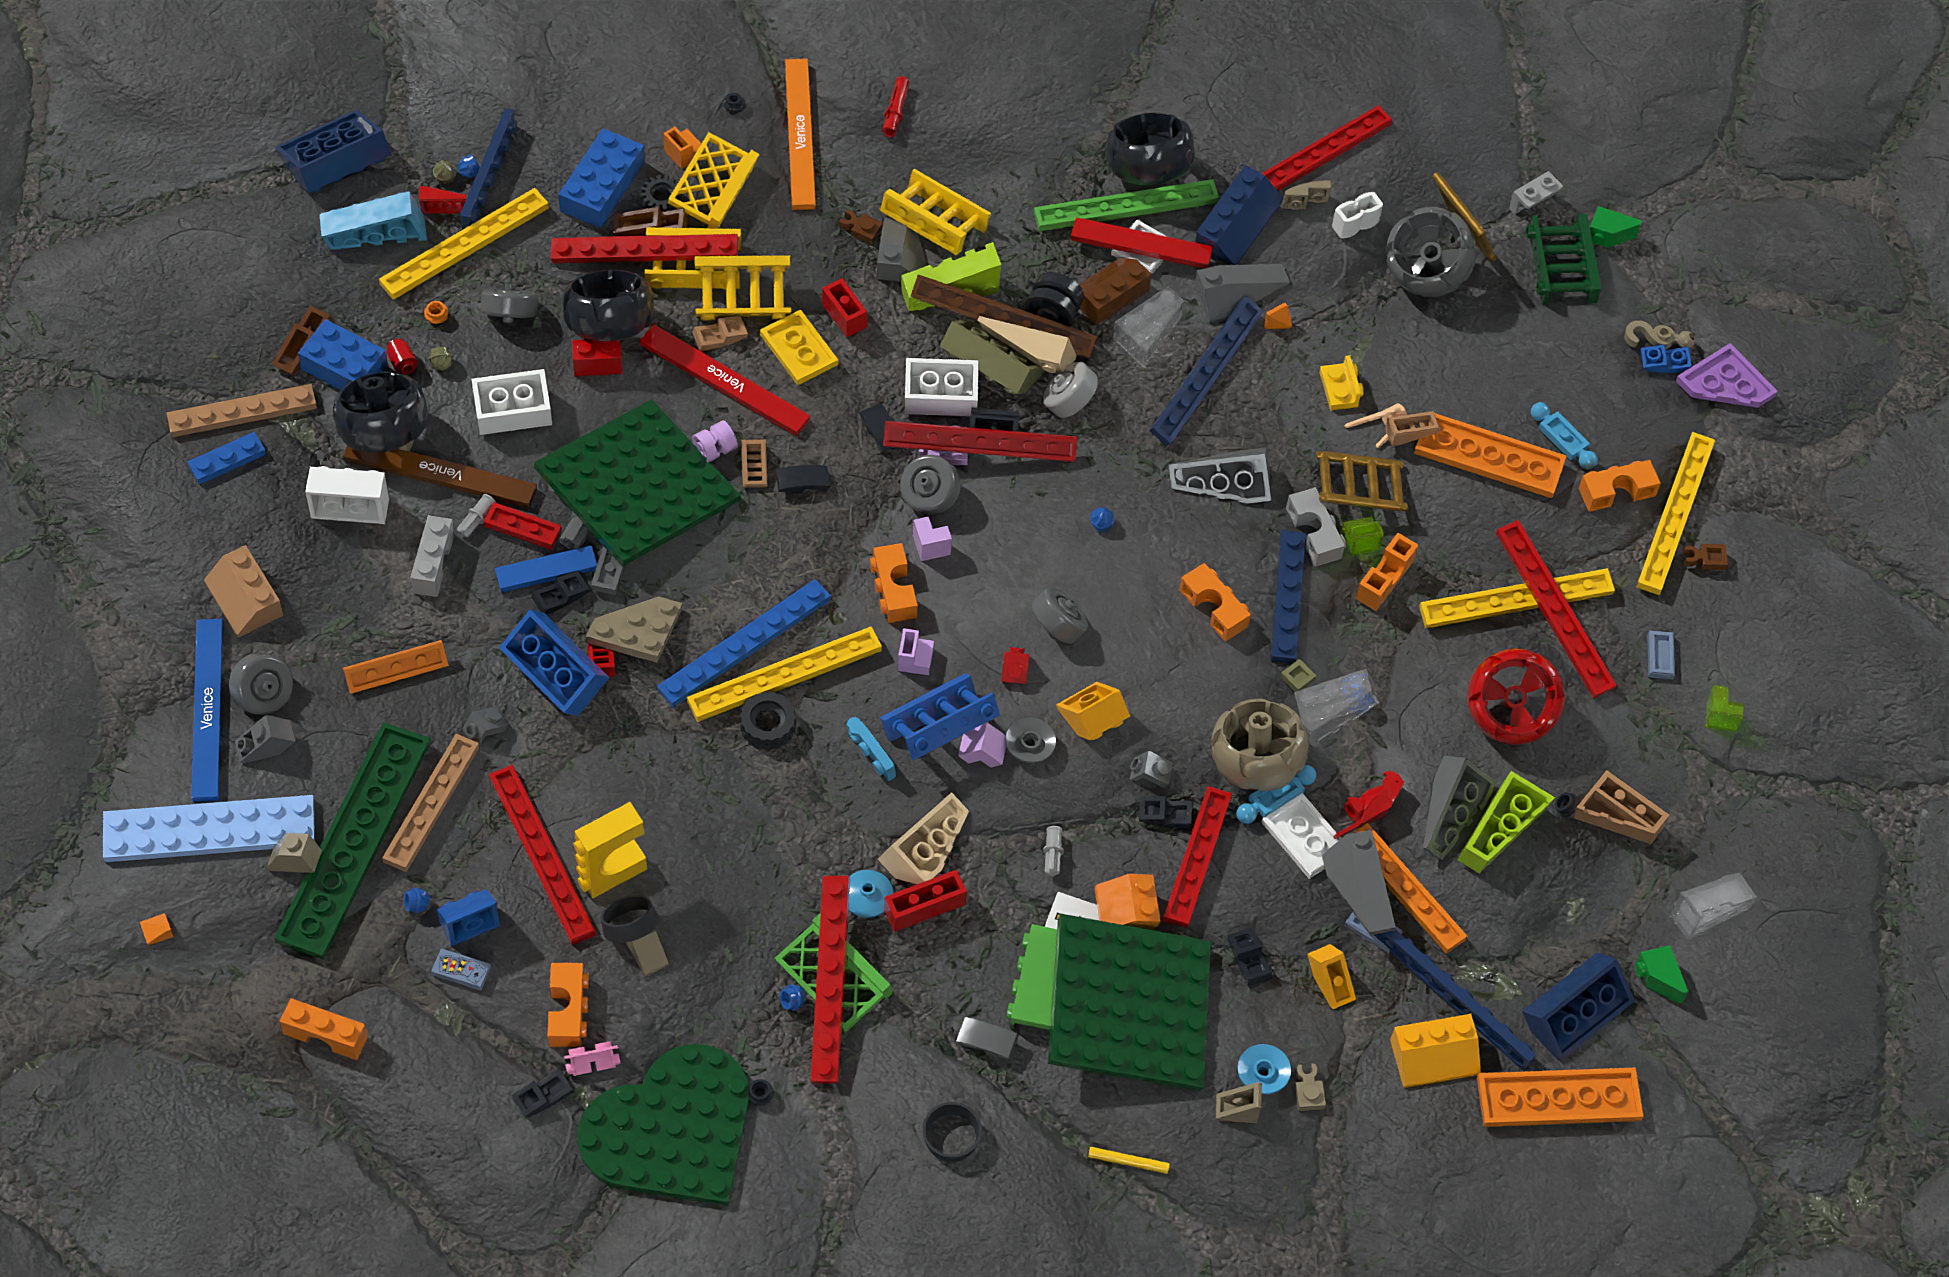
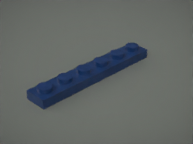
M505 108L460 213L462 229L479 221L481 205L486 204L487 191L489 187L494 185L496 169L501 168L502 155L504 151H508L510 136L515 134L517 129L514 110Z
M1281 531L1271 661L1295 663L1297 659L1306 533Z

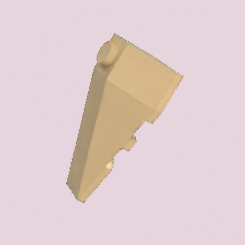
M979 316L978 322L984 331L1033 361L1047 372L1055 373L1059 371L1064 373L1067 365L1076 360L1077 355L1067 337Z
M951 792L891 845L878 860L896 879L914 884H920L933 879L942 871L945 859L953 847L952 844L959 834L969 811Z

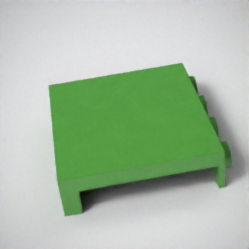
M1032 924L1030 934H1024L1022 948L1026 949L1025 957L1019 956L1017 971L1021 972L1020 980L1014 979L1011 995H1016L1014 1003H1009L1006 1018L1011 1019L1010 1029H1014L1015 1023L1050 1030L1057 929Z

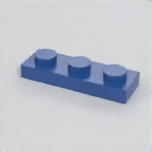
M252 432L196 457L187 463L200 485L266 455V452L256 433Z

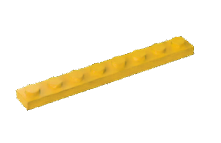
M534 188L379 278V283L394 300L549 209V203Z
M1692 432L1639 577L1637 588L1660 595L1713 448L1714 439Z
M1608 568L1553 578L1567 602L1611 595L1615 591ZM1524 583L1420 603L1419 608L1425 628L1535 609L1539 608Z
M871 626L688 696L687 702L696 721L699 722L746 703V700L752 698L755 694L777 692L882 651V645Z

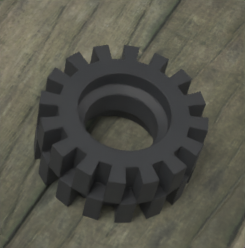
M656 175V180L651 177L649 182H644V187L642 186L641 204L643 209L659 207L661 212L678 210V208L668 204V200L658 201L653 198L658 194L671 196L678 184L675 178L672 177L669 180V176L665 175L664 179H661V175ZM678 194L675 199L683 202V194Z

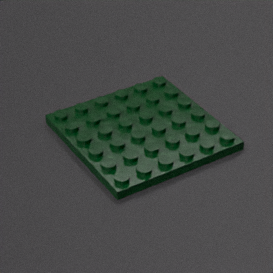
M652 399L534 462V469L622 567L739 502L741 496L711 462H707V458L701 454L698 448Z
M1061 913L1057 924L1048 1064L1201 1091L1204 1088L1211 941Z

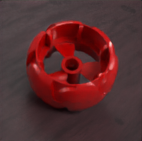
M1507 649L1489 656L1475 669L1467 688V705L1476 726L1489 738L1509 745L1531 743L1545 736L1559 721L1565 704L1563 682L1556 668L1542 655L1526 649ZM1508 667L1528 669L1523 676L1520 686L1514 685L1505 688L1492 677L1500 670ZM1544 687L1543 692L1546 695L1545 705L1539 717L1533 721L1532 716L1523 705L1527 701V693ZM1511 691L1514 692L1513 695L1517 694L1518 700H1515L1514 704L1508 698L1511 695ZM1486 700H1500L1504 708L1512 710L1510 725L1498 722L1491 715L1487 707L1488 701Z

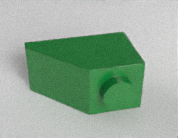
M1598 206L1590 226L1592 242L1609 248L1637 238L1642 220Z
M1671 946L1640 953L1635 963V971L1637 976L1642 978L1644 986L1678 1004L1683 1003L1688 994V989Z

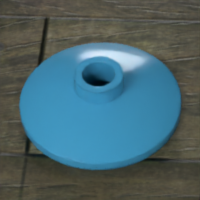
M862 870L850 875L849 911L863 918H872L883 914L884 898L893 894V887L890 881L883 874L873 870ZM864 888H871L872 891H871V892H865L863 889H864Z
M1258 1044L1248 1048L1241 1055L1238 1062V1075L1245 1086L1260 1082L1262 1084L1261 1094H1273L1283 1089L1288 1083L1291 1075V1065L1287 1056L1280 1049L1272 1045ZM1265 1070L1268 1075L1262 1076L1259 1074V1071Z

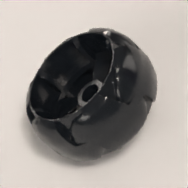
M1143 113L1125 118L1114 126L1113 131H1110L1106 142L1108 164L1113 174L1136 185H1156L1173 181L1188 171L1195 156L1194 136L1190 126L1185 121L1167 113Z
M602 270L582 275L567 285L562 298L563 315L567 327L579 337L594 341H615L635 336L643 331L644 328L649 327L655 311L653 291L650 284L640 275L623 270Z
M376 372L349 382L338 392L334 399L333 418L337 433L347 446L357 451L383 453L396 450L418 438L426 427L428 411L424 392L413 378L394 372Z

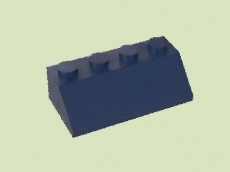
M1245 165L1197 230L1195 243L1213 246L1211 253L1213 257L1228 265H1238L1283 202V197L1265 175Z
M1596 953L1524 1009L1522 1013L1531 1033L1557 1060L1561 1061L1635 1002V999L1618 960Z

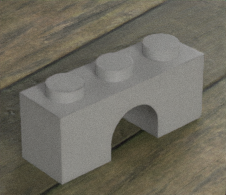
M1316 487L1289 495L1286 509L1295 528L1309 525L1317 530V532L1308 534L1305 546L1314 566L1342 559L1344 548H1346L1345 539L1342 534L1338 533L1333 515H1329L1326 509V502L1319 501V493Z
M428 515L410 577L413 593L438 597L443 579L444 555L450 554L455 535L452 519Z

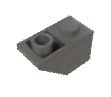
M265 715L235 740L240 763H248L280 755L295 743L291 721Z

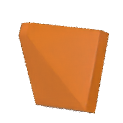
M1286 303L1266 313L1265 329H1289L1292 327Z
M165 913L140 922L148 946L173 937Z

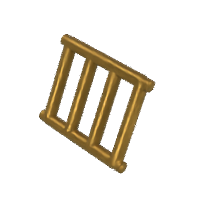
M1439 172L1434 173L1432 178L1436 182L1447 208L1452 213L1454 212L1467 223L1473 233L1476 245L1490 262L1495 261L1497 256L1490 245L1483 227Z
M1328 451L1316 452V459L1320 460L1322 487L1319 501L1393 511H1407V503L1403 502L1400 473L1403 461ZM1329 461L1343 463L1346 495L1332 493ZM1353 464L1367 466L1370 498L1356 496ZM1377 467L1391 470L1393 501L1379 498Z

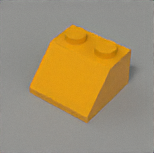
M1095 682L1056 704L1057 709L1075 733L1087 740H1095L1101 737L1102 732L1122 725L1123 720L1130 717L1121 691L1100 682Z

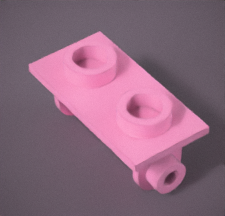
M610 1041L595 1044L596 1050L585 1052L584 1047L568 1050L569 1055L564 1056V1059L570 1058L571 1062L566 1064L567 1075L573 1074V1076L592 1072L590 1062L593 1061L596 1063L597 1071L616 1068L615 1065L620 1064L619 1054H613L612 1049H616L618 1046H611Z

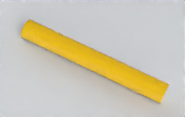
M1090 1147L1088 1155L1089 1158L1168 1174L1170 1164Z

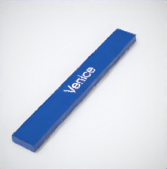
M222 619L197 620L191 796L193 802L219 801L223 654Z

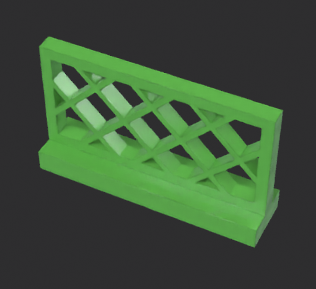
M818 914L812 920L813 924L775 957V961L804 988L814 1001L816 993L812 989H816V984H806L803 979L804 971H817V966H804L805 953L818 954V948H805L806 939L813 933L819 937L821 914ZM848 941L845 971H852L855 974V984H844V989H855L854 1002H843V1007H854L853 1016L846 1023L842 1021V1030L845 1033L883 998L886 1000L893 993L891 985ZM791 953H801L800 966H789L784 959ZM858 989H870L875 996L869 1002H858Z

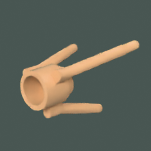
M1397 403L1381 412L1347 423L1345 428L1382 418L1386 425L1387 418L1407 415L1405 408ZM1387 434L1376 444V448H1380L1388 440Z

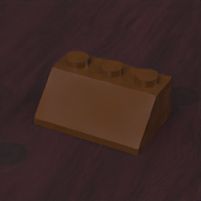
M1118 258L1079 284L1084 292V301L1080 310L1097 326L1150 290L1152 274L1137 259Z

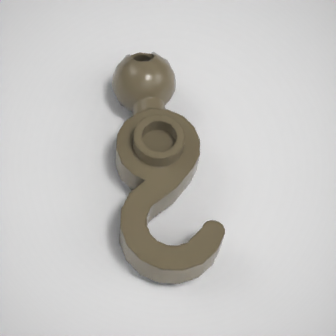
M1644 321L1631 322L1624 334L1625 341L1633 348L1637 347L1639 341L1634 332L1643 333L1653 346L1665 345V349L1670 348L1673 343L1678 344L1680 348L1689 347V349L1695 344V337L1689 331H1682L1678 335L1668 326L1659 325L1653 329L1651 325Z

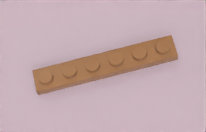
M312 384L167 412L171 436L177 437L317 409Z
M455 734L382 857L383 863L404 872L408 871L479 749L478 742Z

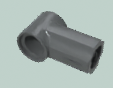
M572 511L571 521L560 537V543L570 550L581 548L590 533L586 525Z

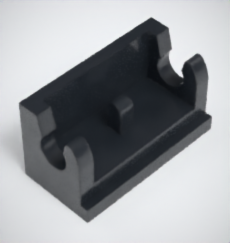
M971 408L970 428L1018 432L1020 412Z

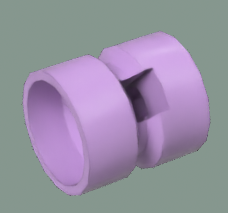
M723 420L712 425L710 431L704 429L692 436L693 444L707 458V462L719 458L720 453L727 454L738 447L731 427Z

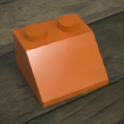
M1127 874L1097 884L1094 887L1100 921L1153 931L1160 923L1153 875Z

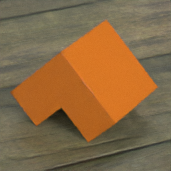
M673 127L663 133L664 151L683 169L690 164L701 143L688 129L680 132L676 127Z

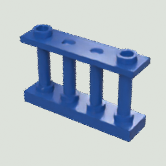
M965 673L881 716L880 720L888 740L893 741L901 736L905 737L911 759L915 760L1000 716V711L995 695L992 692L982 698L977 697L971 676ZM967 702L970 703V704H968V705H966V706L960 708L959 710L957 709V707H959V706H961V705H963V704H965V703H967ZM946 713L948 714L947 716H945V717H943V718H941V719H939V720H937V721L935 720L936 718H938V717H940V716H942V715H944V714H946ZM924 724L926 725V727L916 732L913 731Z

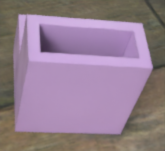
M929 517L914 520L913 538L921 561L951 555L952 538L948 526L932 529Z
M903 628L898 656V671L929 675L934 641L918 639V630Z
M986 722L963 734L958 756L967 763L981 760L989 767L1002 765L1006 750V735Z

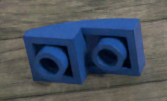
M1665 345L1641 348L1643 369L1646 371L1681 373L1692 367L1689 347L1665 350Z

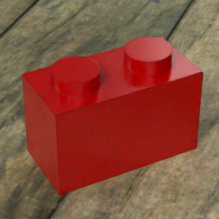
M843 278L822 288V305L846 338L867 328V310Z
M572 340L574 376L622 374L620 340Z

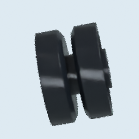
M1045 272L1036 279L1032 292L1025 302V311L1071 327L1084 301V292L1081 286L1068 276L1057 272Z

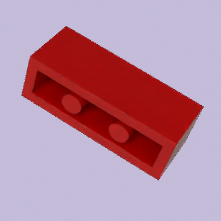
M954 870L885 896L884 912L893 931L896 932L966 905L967 890L958 871Z

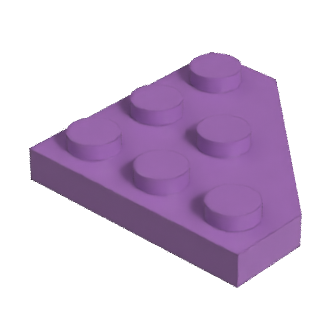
M1731 343L1681 373L1676 379V382L1692 398L1757 408L1776 397L1778 392Z

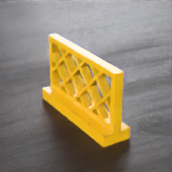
M708 132L667 203L678 209H684L687 214L708 224V229H718L752 172L759 154L753 150L747 153ZM709 141L716 144L720 151L709 153L707 147ZM734 154L740 157L741 160L740 162L730 164L727 155ZM722 156L725 165L715 167L712 158ZM707 159L710 168L699 169L697 161ZM727 170L730 179L720 181L717 172ZM712 173L715 182L705 184L702 175ZM697 176L700 185L689 186L687 178ZM718 187L720 196L710 198L707 189ZM702 190L705 199L695 200L692 192ZM687 193L690 202L683 203L675 198L678 194ZM708 204L710 209L708 216L701 213L697 206Z

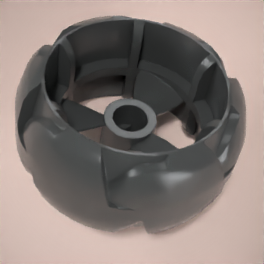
M1440 207L1419 208L1411 211L1408 217L1400 219L1390 232L1386 245L1387 265L1398 284L1408 292L1422 295L1423 297L1444 296L1455 291L1471 275L1477 257L1475 238L1467 223L1456 213ZM1439 227L1443 231H1450L1454 234L1459 250L1441 249L1440 245L1436 243ZM1419 234L1425 243L1421 248V257L1406 261L1404 258L1405 247L1413 237L1416 238ZM1425 263L1429 270L1434 273L1445 270V272L1434 277L1422 278L1420 276Z

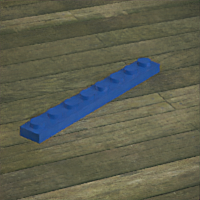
M814 579L659 684L657 691L674 708L687 699L688 696L693 695L831 601V595Z

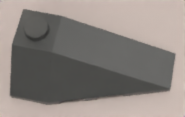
M885 214L877 260V279L901 282V275L926 267V261L918 233Z
M1283 264L1218 265L1197 270L1194 288L1208 322L1212 324L1228 320L1245 296L1256 303L1262 298H1268L1289 286L1290 281Z
M1266 447L1169 464L1172 489L1197 494L1203 493L1217 496V498L1238 500L1242 503L1271 501L1270 473Z
M1444 756L1434 777L1423 848L1439 860H1443L1459 840V833L1463 828L1470 826L1473 822L1472 817L1474 814L1486 806L1496 784L1494 779L1467 758Z
M1372 830L1346 834L1322 854L1328 880L1336 886L1340 896L1354 910V915L1369 935L1395 931L1396 927Z

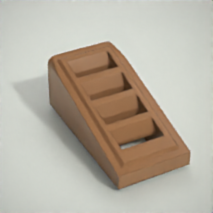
M1431 411L1387 418L1385 431L1391 446H1398L1439 433L1440 427L1434 412ZM1427 421L1429 426L1425 427L1424 422Z
M741 440L743 488L767 487L766 440ZM760 451L761 455H747V452ZM747 460H761V463H747ZM747 468H761V471L747 472ZM762 476V481H748V477Z

